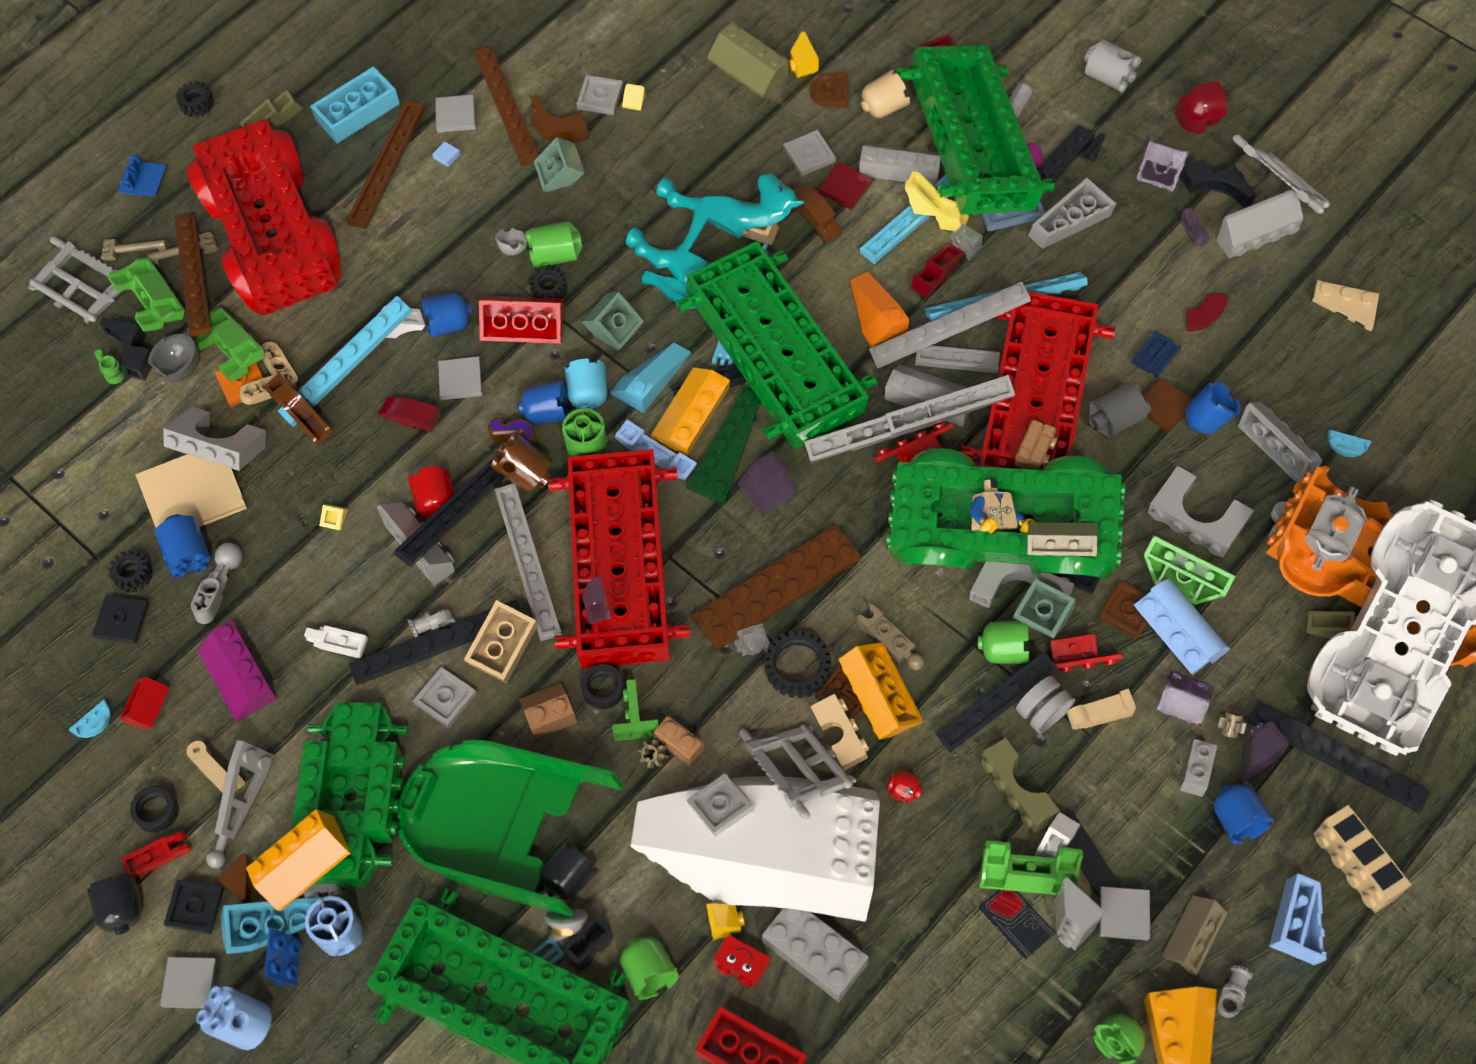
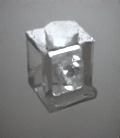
M964 224L958 230L955 229L950 235V240L953 241L952 245L964 251L967 255L966 259L969 261L981 248L983 236Z
M762 623L737 631V640L734 641L737 652H742L743 656L747 654L755 655L762 649L766 653L769 646V640Z

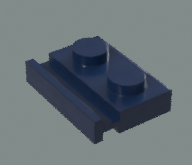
M1155 331L1134 356L1132 363L1147 373L1151 372L1155 375V378H1158L1178 354L1181 345L1177 346L1173 343L1174 341Z

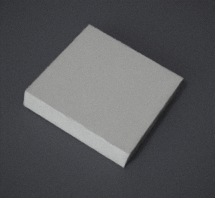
M586 75L576 104L577 109L614 115L623 88V81Z
M474 94L436 98V129L438 133L476 129Z
M818 130L783 144L785 153L801 177L836 162L835 155Z
M480 357L438 361L441 400L482 396Z
M441 667L415 697L413 703L449 728L477 695V692Z
M723 774L687 800L690 808L714 837L754 810L751 803L726 774Z
M1101 887L1100 908L1104 913L1100 919V937L1149 940L1150 890Z
M168 957L160 1006L163 1008L203 1009L211 989L214 988L218 960L216 958Z

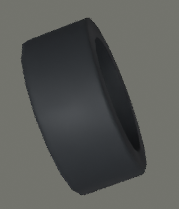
M594 665L586 671L581 681L583 696L587 703L594 708H612L623 698V689H625L623 677L619 670L612 665ZM604 675L612 677L616 682V690L608 697L599 698L591 693L590 684L595 678Z
M150 786L142 789L135 795L131 802L130 814L132 820L142 830L149 833H159L174 823L178 816L179 807L177 800L167 789L160 786ZM156 797L165 799L167 810L160 819L148 822L142 818V809L150 799Z

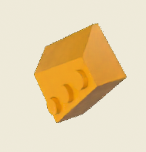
M1192 987L1148 993L1144 1002L1158 1064H1210L1217 989Z

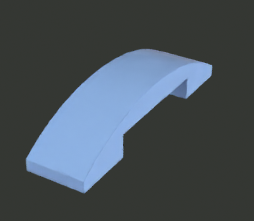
M628 420L625 421L615 434V438L630 451L653 449L656 467L658 469L677 467L678 479L686 480L697 465L695 461L682 453L676 454L646 436L643 429Z

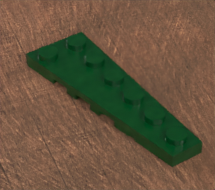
M743 386L686 485L688 490L722 505H725L733 484V478L739 467L740 458L744 452L746 441L752 430V424L755 421L761 401L752 389Z

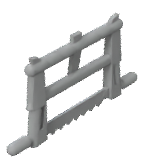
M1238 134L1233 136V141L1250 157L1261 161L1279 176L1280 179L1298 193L1296 196L1301 201L1308 203L1318 214H1322L1324 208L1330 206V202L1286 164L1281 162L1273 153L1249 145Z
M55 236L51 237L50 242L61 248V250L52 261H48L35 279H30L28 289H38L56 300L54 306L59 309L66 306L81 315L86 324H89L90 321L95 322L97 316L115 301L114 299L124 290L116 291L111 284L104 293H101L61 268L73 256L107 277L109 272L117 271V269L112 270V267H107L106 263L102 264L100 260L96 261L95 256L90 257V254H85L84 250H77L69 241L64 242ZM57 275L71 284L63 295L45 285L52 276ZM77 288L97 299L88 310L70 300Z
M802 724L799 728L775 733L774 736L753 740L746 729L739 731V736L745 742L746 750L752 756L755 755L754 760L759 761L758 765L762 766V770L766 771V775L771 777L770 781L775 782L774 786L778 787V791L785 794L789 807H794L803 819L810 817V813L803 803L818 796L821 798L842 788H851L852 783H856V779L852 776H847L833 759L837 755L833 749L826 750L813 734L812 725L807 727L805 724ZM805 738L817 754L804 760L791 743ZM783 747L812 785L793 790L764 752ZM824 761L836 777L821 782L810 767Z

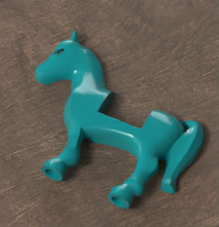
M771 173L762 174L758 178L757 186L760 191V203L745 202L732 196L719 194L701 197L685 196L675 189L672 180L664 177L658 184L657 195L667 199L669 206L672 208H687L694 211L690 230L683 243L675 249H658L646 241L641 230L634 227L627 235L626 245L635 249L637 256L648 259L655 268H668L671 271L673 277L645 271L641 282L656 286L668 299L676 303L677 300L688 296L686 294L687 275L710 264L689 252L707 221L740 238L746 229L770 226L781 221L789 215L793 207L800 206L804 201L797 199L794 191L781 183Z

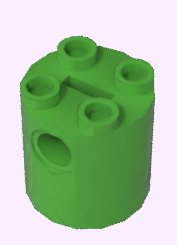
M569 221L530 228L525 231L529 247L533 248L529 250L533 267L541 268L577 261L582 249L580 232Z
M581 408L572 411L563 420L562 431L569 457L607 454L609 446L603 418L598 412L592 409Z

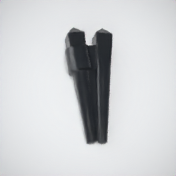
M1100 133L1081 153V158L1086 159L1089 156V160L1095 161L1106 135Z

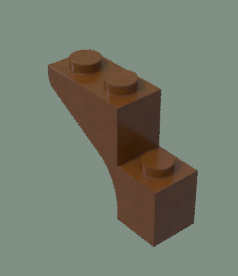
M280 373L264 386L270 396L284 408L317 445L321 444L334 432L319 412Z

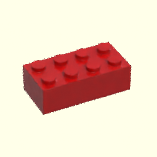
M721 1006L695 1049L696 1056L710 1064H806L807 1055Z

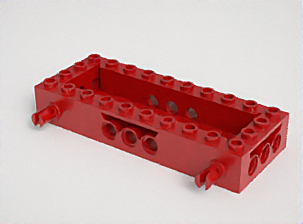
M1028 292L1031 299L1030 302L994 317L1006 319L1009 322L998 378L1009 375L1015 396L992 404L984 446L981 449L962 445L960 452L980 464L979 467L1024 469L1014 464L1015 458L1031 421L1035 420L1056 429L1055 437L1058 440L1054 450L1049 449L1047 453L1050 455L1049 461L1059 457L1071 456L1092 339L1094 336L1113 340L1115 334V326L1097 324L1096 317L1099 304ZM1050 330L1053 331L1056 335L1047 336L1045 332ZM1045 365L1049 370L1045 372L1040 371L1038 366ZM1039 401L1042 406L1034 407L1031 405V402Z
M653 449L568 457L567 477L548 478L549 492L569 491L576 617L575 634L555 635L556 650L576 647L581 669L591 668L599 664L619 666L670 661V639L690 638L689 623L669 626V623H667L657 484L660 481H677V467L658 469L655 464ZM615 489L619 491V494L615 497L607 495L610 490ZM613 528L622 530L619 535L613 536L610 534ZM616 567L624 569L621 575H614L612 573ZM619 607H623L627 610L626 613L622 616H618L614 613L615 610Z

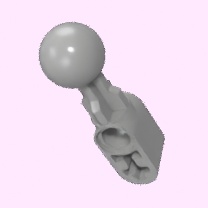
M223 543L216 549L214 558L217 566L214 572H211L208 578L200 583L191 602V609L195 620L200 624L210 623L214 619L224 597L223 590L228 581L227 574L229 570L237 568L243 560L242 550L234 543Z

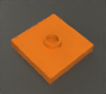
M257 363L248 366V374L232 382L220 370L215 372L230 407L242 403L240 400V388L243 385L263 379Z

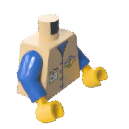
M996 479L985 480V492L975 494L972 497V505L969 510L972 516V530L993 533L994 531H1006L1020 527L1021 533H1028V523L1035 521L1032 519L1026 520L1016 510L1009 492H998Z

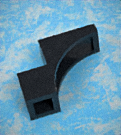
M1201 159L1182 168L1179 179L1189 193L1203 190L1216 191L1230 196L1244 209L1252 205L1255 197L1254 189L1249 186L1243 173L1235 165L1214 173L1213 168L1207 164L1205 159Z
M102 317L99 324L105 334L118 339L123 344V358L120 367L125 375L145 381L152 366L148 363L150 350L142 346L146 335L139 324L123 322L117 318Z

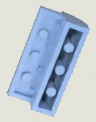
M1166 579L1150 589V593L1134 605L1192 675L1209 662L1213 664L1230 650L1171 579Z

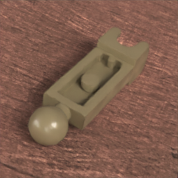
M871 604L869 607V615L872 618L868 619L863 615H858L856 619L857 625L877 643L883 642L888 653L897 662L900 663L906 659L909 669L913 671H918L924 666L922 655L912 653L916 645L883 616V613L875 605Z

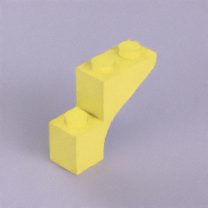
M912 171L910 178L906 180L905 191L908 193L909 202L912 205L914 214L936 216L940 229L963 232L969 214L961 215L956 202L945 197L940 198V193L920 173Z

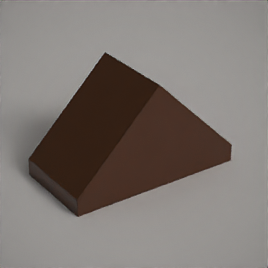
M247 853L241 854L218 878L244 904L251 903L252 881L246 867L253 860Z

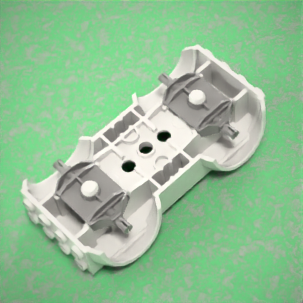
M1433 500L1416 503L1413 506L1401 509L1384 526L1376 540L1371 555V566L1378 577L1351 630L1336 634L1323 646L1311 667L1308 677L1307 689L1313 700L1310 709L1316 711L1314 716L1329 723H1332L1334 720L1338 722L1336 727L1351 734L1357 731L1359 732L1358 738L1373 745L1379 742L1381 743L1379 748L1395 756L1398 753L1406 755L1407 752L1418 750L1434 715L1451 685L1450 680L1445 674L1470 625L1476 624V521L1472 523L1464 520L1465 515L1452 510L1448 512L1443 510V505ZM1420 600H1426L1430 604V609L1425 614L1419 613L1416 609V604ZM1411 621H1415L1419 625V631L1414 635L1407 631V624ZM1398 642H1405L1408 645V652L1405 655L1400 656L1395 652L1394 648Z

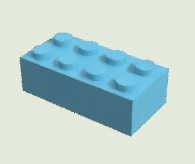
M373 66L310 107L316 122L336 143H339L400 103L395 88Z

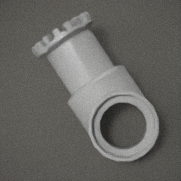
M445 609V611H438V613L431 616L427 611L425 615L419 618L409 619L408 623L412 627L411 630H413L412 632L416 638L418 634L430 629H440L453 624L455 619L449 609Z
M1231 966V977L1228 984H1225L1221 997L1217 1002V1009L1224 1017L1231 1018L1236 1016L1242 1007L1246 996L1245 988L1247 982L1253 976V973L1248 971V969L1244 970V967L1241 969L1240 966ZM1223 1000H1232L1235 1003L1236 1009L1231 1012L1225 1010L1222 1004Z

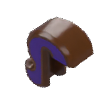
M499 417L491 420L488 424L490 437L495 443L507 442L510 435L515 431L537 448L538 442L534 426L526 419H513L506 424L505 419Z

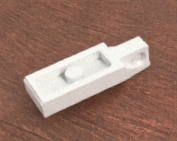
M329 626L320 627L319 630L307 628L304 634L306 640L313 642L314 646L319 649L361 659L368 641L366 635Z

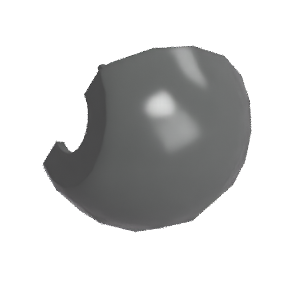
M185 333L175 334L167 338L164 337L152 349L148 363L170 382L184 380L193 374L198 366L199 352L197 344Z

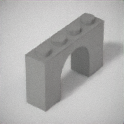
M192 406L163 428L164 447L238 471L266 448V430L248 424L235 435L227 438L217 439L203 436L210 431V412Z
M1177 466L1151 502L1147 513L1153 519L1168 525L1173 531L1185 535L1191 542L1205 547L1211 554L1224 558L1249 522L1254 510L1234 499L1225 514L1215 522L1201 523L1192 519L1185 512L1182 501L1193 487L1196 476Z
M986 561L971 589L969 600L990 608L1001 586L1013 580H1022L1032 584L1034 579H1037L1068 596H1071L1074 584L1067 578L1057 577L1051 573L1034 574L1029 565Z

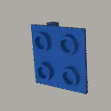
M133 154L129 157V163L125 168L124 177L120 181L121 185L118 192L156 197L167 165L141 162L140 157Z
M269 928L264 977L275 981V986H284L285 983L295 987L297 986V976L299 973L298 964L301 939Z

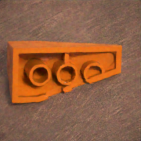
M868 271L850 279L862 335L871 348L908 332L909 318L900 305Z

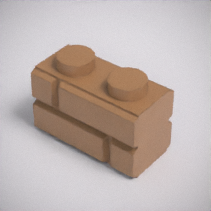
M1032 420L1017 452L1014 464L1024 469L1041 470V467H1044L1050 459V455L1047 454L1049 449L1054 450L1058 438L1055 437L1056 429Z
M667 716L654 731L655 740H659L660 745L667 746L666 750L690 768L705 751L704 742L694 737L691 732L670 716Z

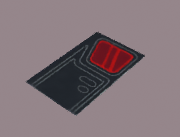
M998 890L978 907L1025 960L1055 934V931L1018 891Z

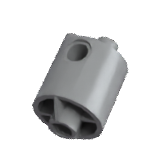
M1102 39L1090 47L1085 55L1084 61L1087 62L1085 75L1123 93L1127 88L1128 82L1132 83L1137 75L1134 71L1139 66L1142 58Z

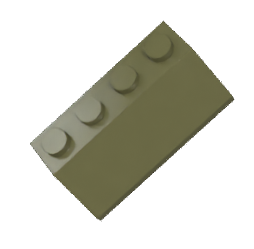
M733 22L718 34L707 56L709 61L762 98L788 77V60Z

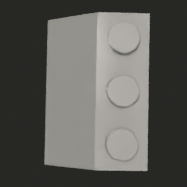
M1066 877L1054 900L1056 933L1064 946L1076 950L1094 931L1104 911Z

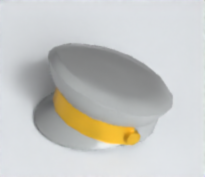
M570 908L573 911L572 917L551 911L547 912L544 918L552 929L548 940L558 941L582 932L587 924L588 913L580 908Z

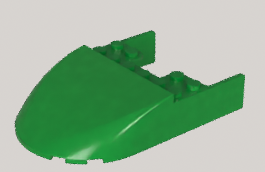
M484 740L462 741L463 744L453 747L448 745L432 754L433 758L423 766L420 765L414 771L400 797L397 817L399 818L400 830L398 831L400 838L415 860L450 880L488 896H498L572 917L573 911L562 900L536 893L541 881L539 870L543 862L539 858L529 856V852L545 813L554 816L566 814L572 805L581 782L585 781L622 790L623 784L613 772Z

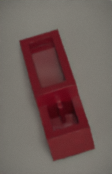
M948 242L927 260L925 267L913 277L910 288L928 298L950 275L963 258L965 252Z
M387 397L378 412V416L414 430L418 427L432 433L441 418V413L438 407L407 398Z

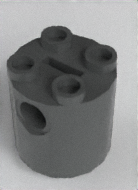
M1136 382L1131 384L1123 383L1119 388L1109 391L1089 402L1087 407L1088 422L1091 428L1102 437L1111 439L1130 429L1134 424L1146 420L1148 413L1151 412V406L1144 400L1141 389Z

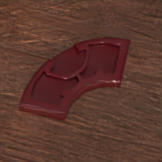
M1207 294L1202 306L1187 310L1186 331H1198L1211 326L1213 322L1222 316L1227 304L1228 295Z

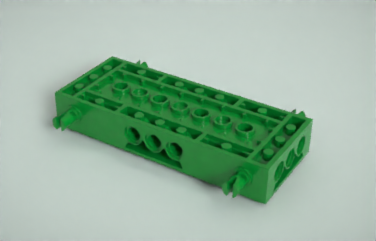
M988 45L916 47L910 67L898 68L896 73L902 80L912 79L949 184L938 185L939 197L954 196L961 215L1035 211L1043 192H1053L1054 183H1051L1053 179L1041 180L1001 79V77H1007L1009 74V69H1006L1007 65L995 64Z
M756 241L688 274L686 282V294L688 296L677 300L676 305L677 308L681 307V313L694 306L697 308L775 423L762 429L764 435L768 434L767 440H771L783 433L791 447L795 450L805 445L804 441L820 437L864 414L869 398L864 390L877 385L876 378L871 379L872 373L856 380L776 268V266L788 261L787 254L783 255L784 250L781 249L768 256L759 242ZM747 288L749 292L742 294L738 289ZM766 318L769 319L771 323L768 325H764L760 322V320ZM790 350L793 355L784 356L782 351ZM813 382L815 387L807 388L804 383Z
M448 888L444 889L436 906L415 897L366 983L375 994L383 998L372 1019L377 1022L381 1019L380 1022L386 1026L396 1006H401L514 1064H605L632 1011L629 1001L618 996V992L627 978L625 974L622 973L616 981L618 972L613 969L603 989L449 914V910L459 895L454 891L450 895ZM436 964H445V971L442 974H433V967ZM478 984L487 985V991L482 996H477L474 993L475 987ZM523 1004L528 1005L530 1008L528 1015L519 1017L516 1013L517 1008ZM563 1026L572 1027L573 1032L570 1037L562 1038L559 1036V1031Z

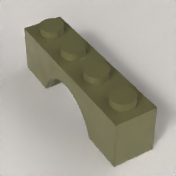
M1004 738L982 752L981 765L987 773H991L995 778L994 782L1001 792L1004 791L1006 793L1010 806L1014 810L1017 809L1022 815L1021 820L1028 829L1031 828L1036 834L1051 825L1060 810L1046 792L1032 793L1024 790L1017 784L1013 772L1018 766L1019 755L1009 741Z

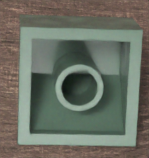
M558 137L534 160L544 192L571 186L585 173L575 143Z
M619 292L606 293L582 321L596 338L617 350L624 346L644 322Z
M1034 579L1013 618L1054 639L1072 614L1076 599Z

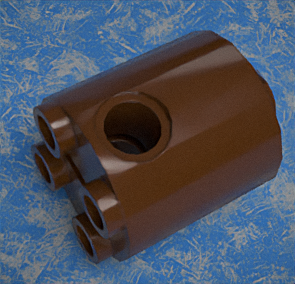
M514 431L508 438V443L506 445L503 444L496 452L497 456L489 466L528 494L534 488H543L547 484L548 478L552 476L548 469L553 460Z

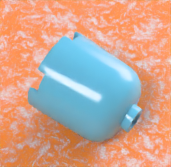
M578 359L570 362V367H565L564 372L567 395L572 406L578 409L587 408L595 410V408L603 405L607 399L605 363L601 360H597V363H591L589 359Z

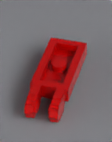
M181 831L166 838L163 837L122 857L121 861L126 874H133L138 878L175 860L177 857L189 853L192 849L190 844H183L172 850L170 845H176L186 839L185 832Z

